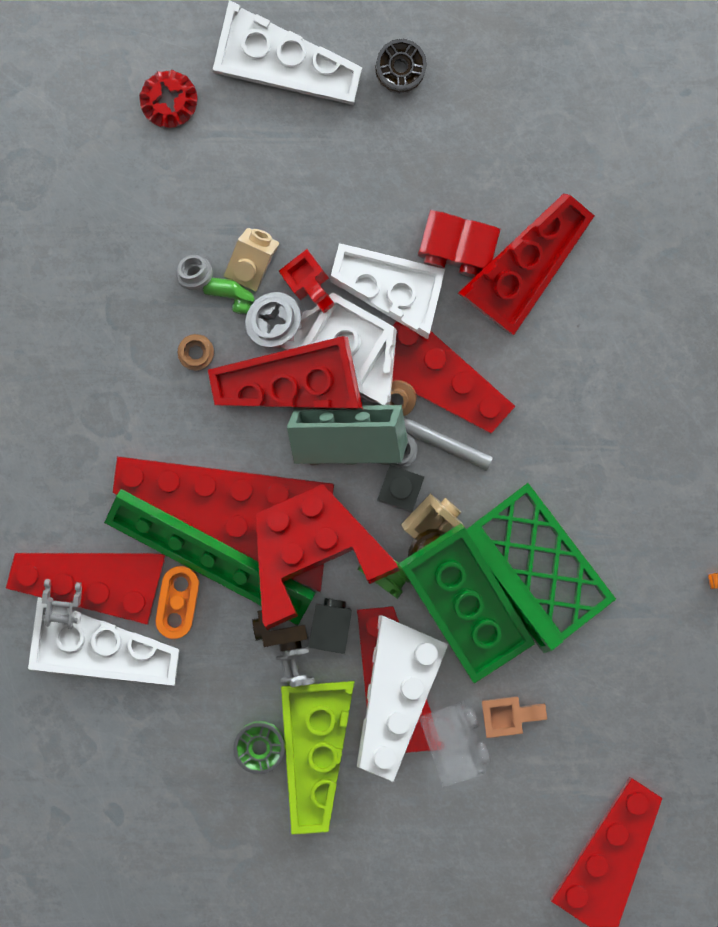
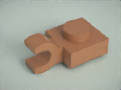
M518 696L482 700L486 738L523 734L522 722L547 720L545 703L520 707Z

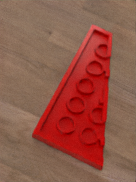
M117 456L112 493L117 495L122 489L259 562L255 514L321 484L333 494L335 484ZM324 564L291 579L321 593Z

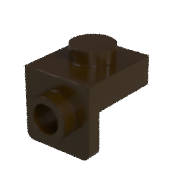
M262 610L257 611L258 618L252 619L255 640H262L264 647L279 645L280 651L302 648L301 640L308 639L306 624L270 631L263 624Z

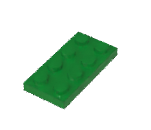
M461 523L398 563L474 684L535 645L531 635Z

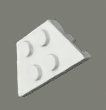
M335 293L329 295L335 305L326 313H323L318 305L311 310L304 311L301 316L302 329H299L294 335V342L288 341L281 345V348L289 350L341 336L348 337L359 393L380 405H390L397 333L395 327Z

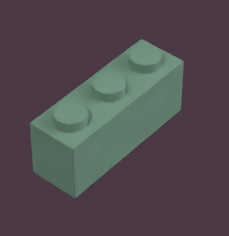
M402 405L362 406L363 409L294 407L287 425L294 464L344 463L346 465H354L357 463H380L388 465L401 463L408 443Z

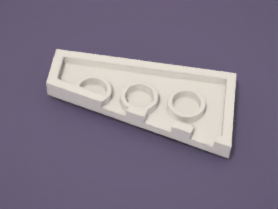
M229 0L213 65V73L354 105L362 67L321 46L318 47L304 40L303 37L291 31L288 32L270 23V20L258 14L255 15Z
M38 597L28 665L29 671L175 687L179 649L116 627L105 621L89 617L78 611H75L74 618H78V621L73 623L72 629H68L67 623L51 622L50 626L47 627L45 626V620H42V615L46 614L47 604H42V598ZM53 606L52 614L68 616L69 608Z
M379 616L377 626L379 631L372 662L374 664L371 684H369L367 693L368 705L366 718L363 720L357 767L393 782L448 644L385 616Z

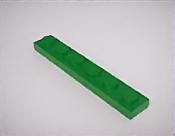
M122 489L119 491L106 517L105 524L261 606L258 561ZM292 579L284 581V585L298 615L288 621L299 625L316 592Z

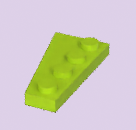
M354 681L316 683L291 687V685L281 686L291 834L329 831Z

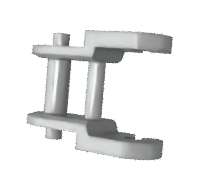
M45 579V590L42 595V604H47L46 614L42 615V620H45V626L49 627L51 622L67 623L68 629H72L73 623L78 621V618H74L75 607L81 604L82 583L76 582V594L73 601L69 603L53 601V598L50 597L51 579ZM53 606L69 608L68 616L52 614Z
M308 647L281 651L282 655L276 657V660H282L285 677L281 679V682H287L288 686L291 685V687L315 683L314 678L299 675L296 662L297 657H301L302 654L309 652Z

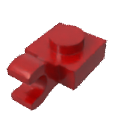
M308 249L304 250L279 270V273L300 301L309 295L323 313H326L335 305L321 286L329 277Z

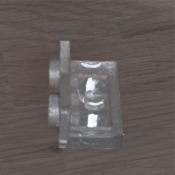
M463 700L455 705L419 717L443 788L486 773L488 770L486 764L491 763V758L485 742L479 743L474 729L479 728V723L472 706L467 708Z

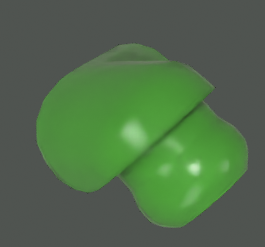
M212 277L210 282L203 287L205 295L227 297L234 300L232 310L237 314L247 315L250 306L255 302L253 294L234 280Z

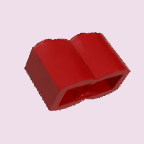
M430 210L418 256L425 258L424 264L445 269L446 264L460 268V274L474 278L493 260L501 229L448 213Z

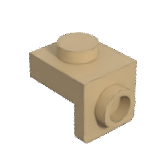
M247 228L236 243L223 277L234 280L253 291H257L271 258L279 246V242L272 239L271 235L263 230Z
M430 493L401 526L414 539L428 529H439L442 532H448L452 527H456L460 523L462 524L457 518L461 511L447 498L440 502Z

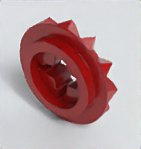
M172 69L163 72L157 71L155 75L145 80L144 86L139 93L140 106L145 117L151 123L163 128H174L183 125L192 117L197 107L198 99L195 86L186 75ZM164 85L171 94H178V97L174 98V112L171 111L166 103L159 104L158 102L163 97L162 86Z

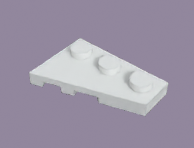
M339 243L330 282L428 339L445 269Z

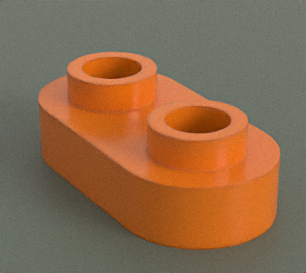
M173 567L165 573L162 579L155 623L158 631L170 639H178L185 636L193 625L200 583L197 574L188 567ZM179 577H184L188 581L187 589L182 592L175 588V581ZM173 613L181 616L182 622L178 627H172L168 622L169 616Z

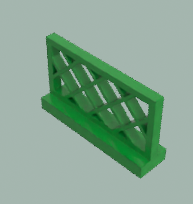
M529 483L525 484L466 529L527 631L543 653L554 650L563 643V640L616 600L615 596ZM524 494L534 506L532 520L513 517L515 501ZM508 507L507 516L498 515ZM539 514L545 520V522L538 521ZM491 519L506 521L504 541L491 540L482 526ZM512 522L532 525L529 545L510 542ZM537 526L551 528L556 535L554 549L535 546ZM561 543L567 549V551L560 550ZM496 546L503 547V555ZM509 548L528 551L526 571L513 569L508 563ZM534 552L554 554L551 574L532 572ZM560 555L573 557L578 564L576 578L557 575ZM583 572L589 578V580L583 579ZM518 575L525 576V584ZM531 577L551 580L548 600L535 598L530 592ZM557 581L576 584L573 604L554 601ZM582 585L595 586L604 599L594 607L580 605ZM540 604L548 605L547 613ZM554 606L573 609L571 625L562 632L552 621ZM579 610L587 611L578 618Z

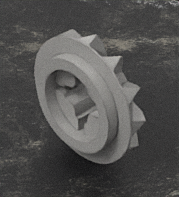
M281 292L268 293L259 297L250 306L245 320L246 331L249 337L263 348L276 347L281 349V345L286 342H294V335L299 329H302L301 316L303 313L298 303L291 296ZM277 314H279V317L285 324H277L271 330V326L264 319H275Z

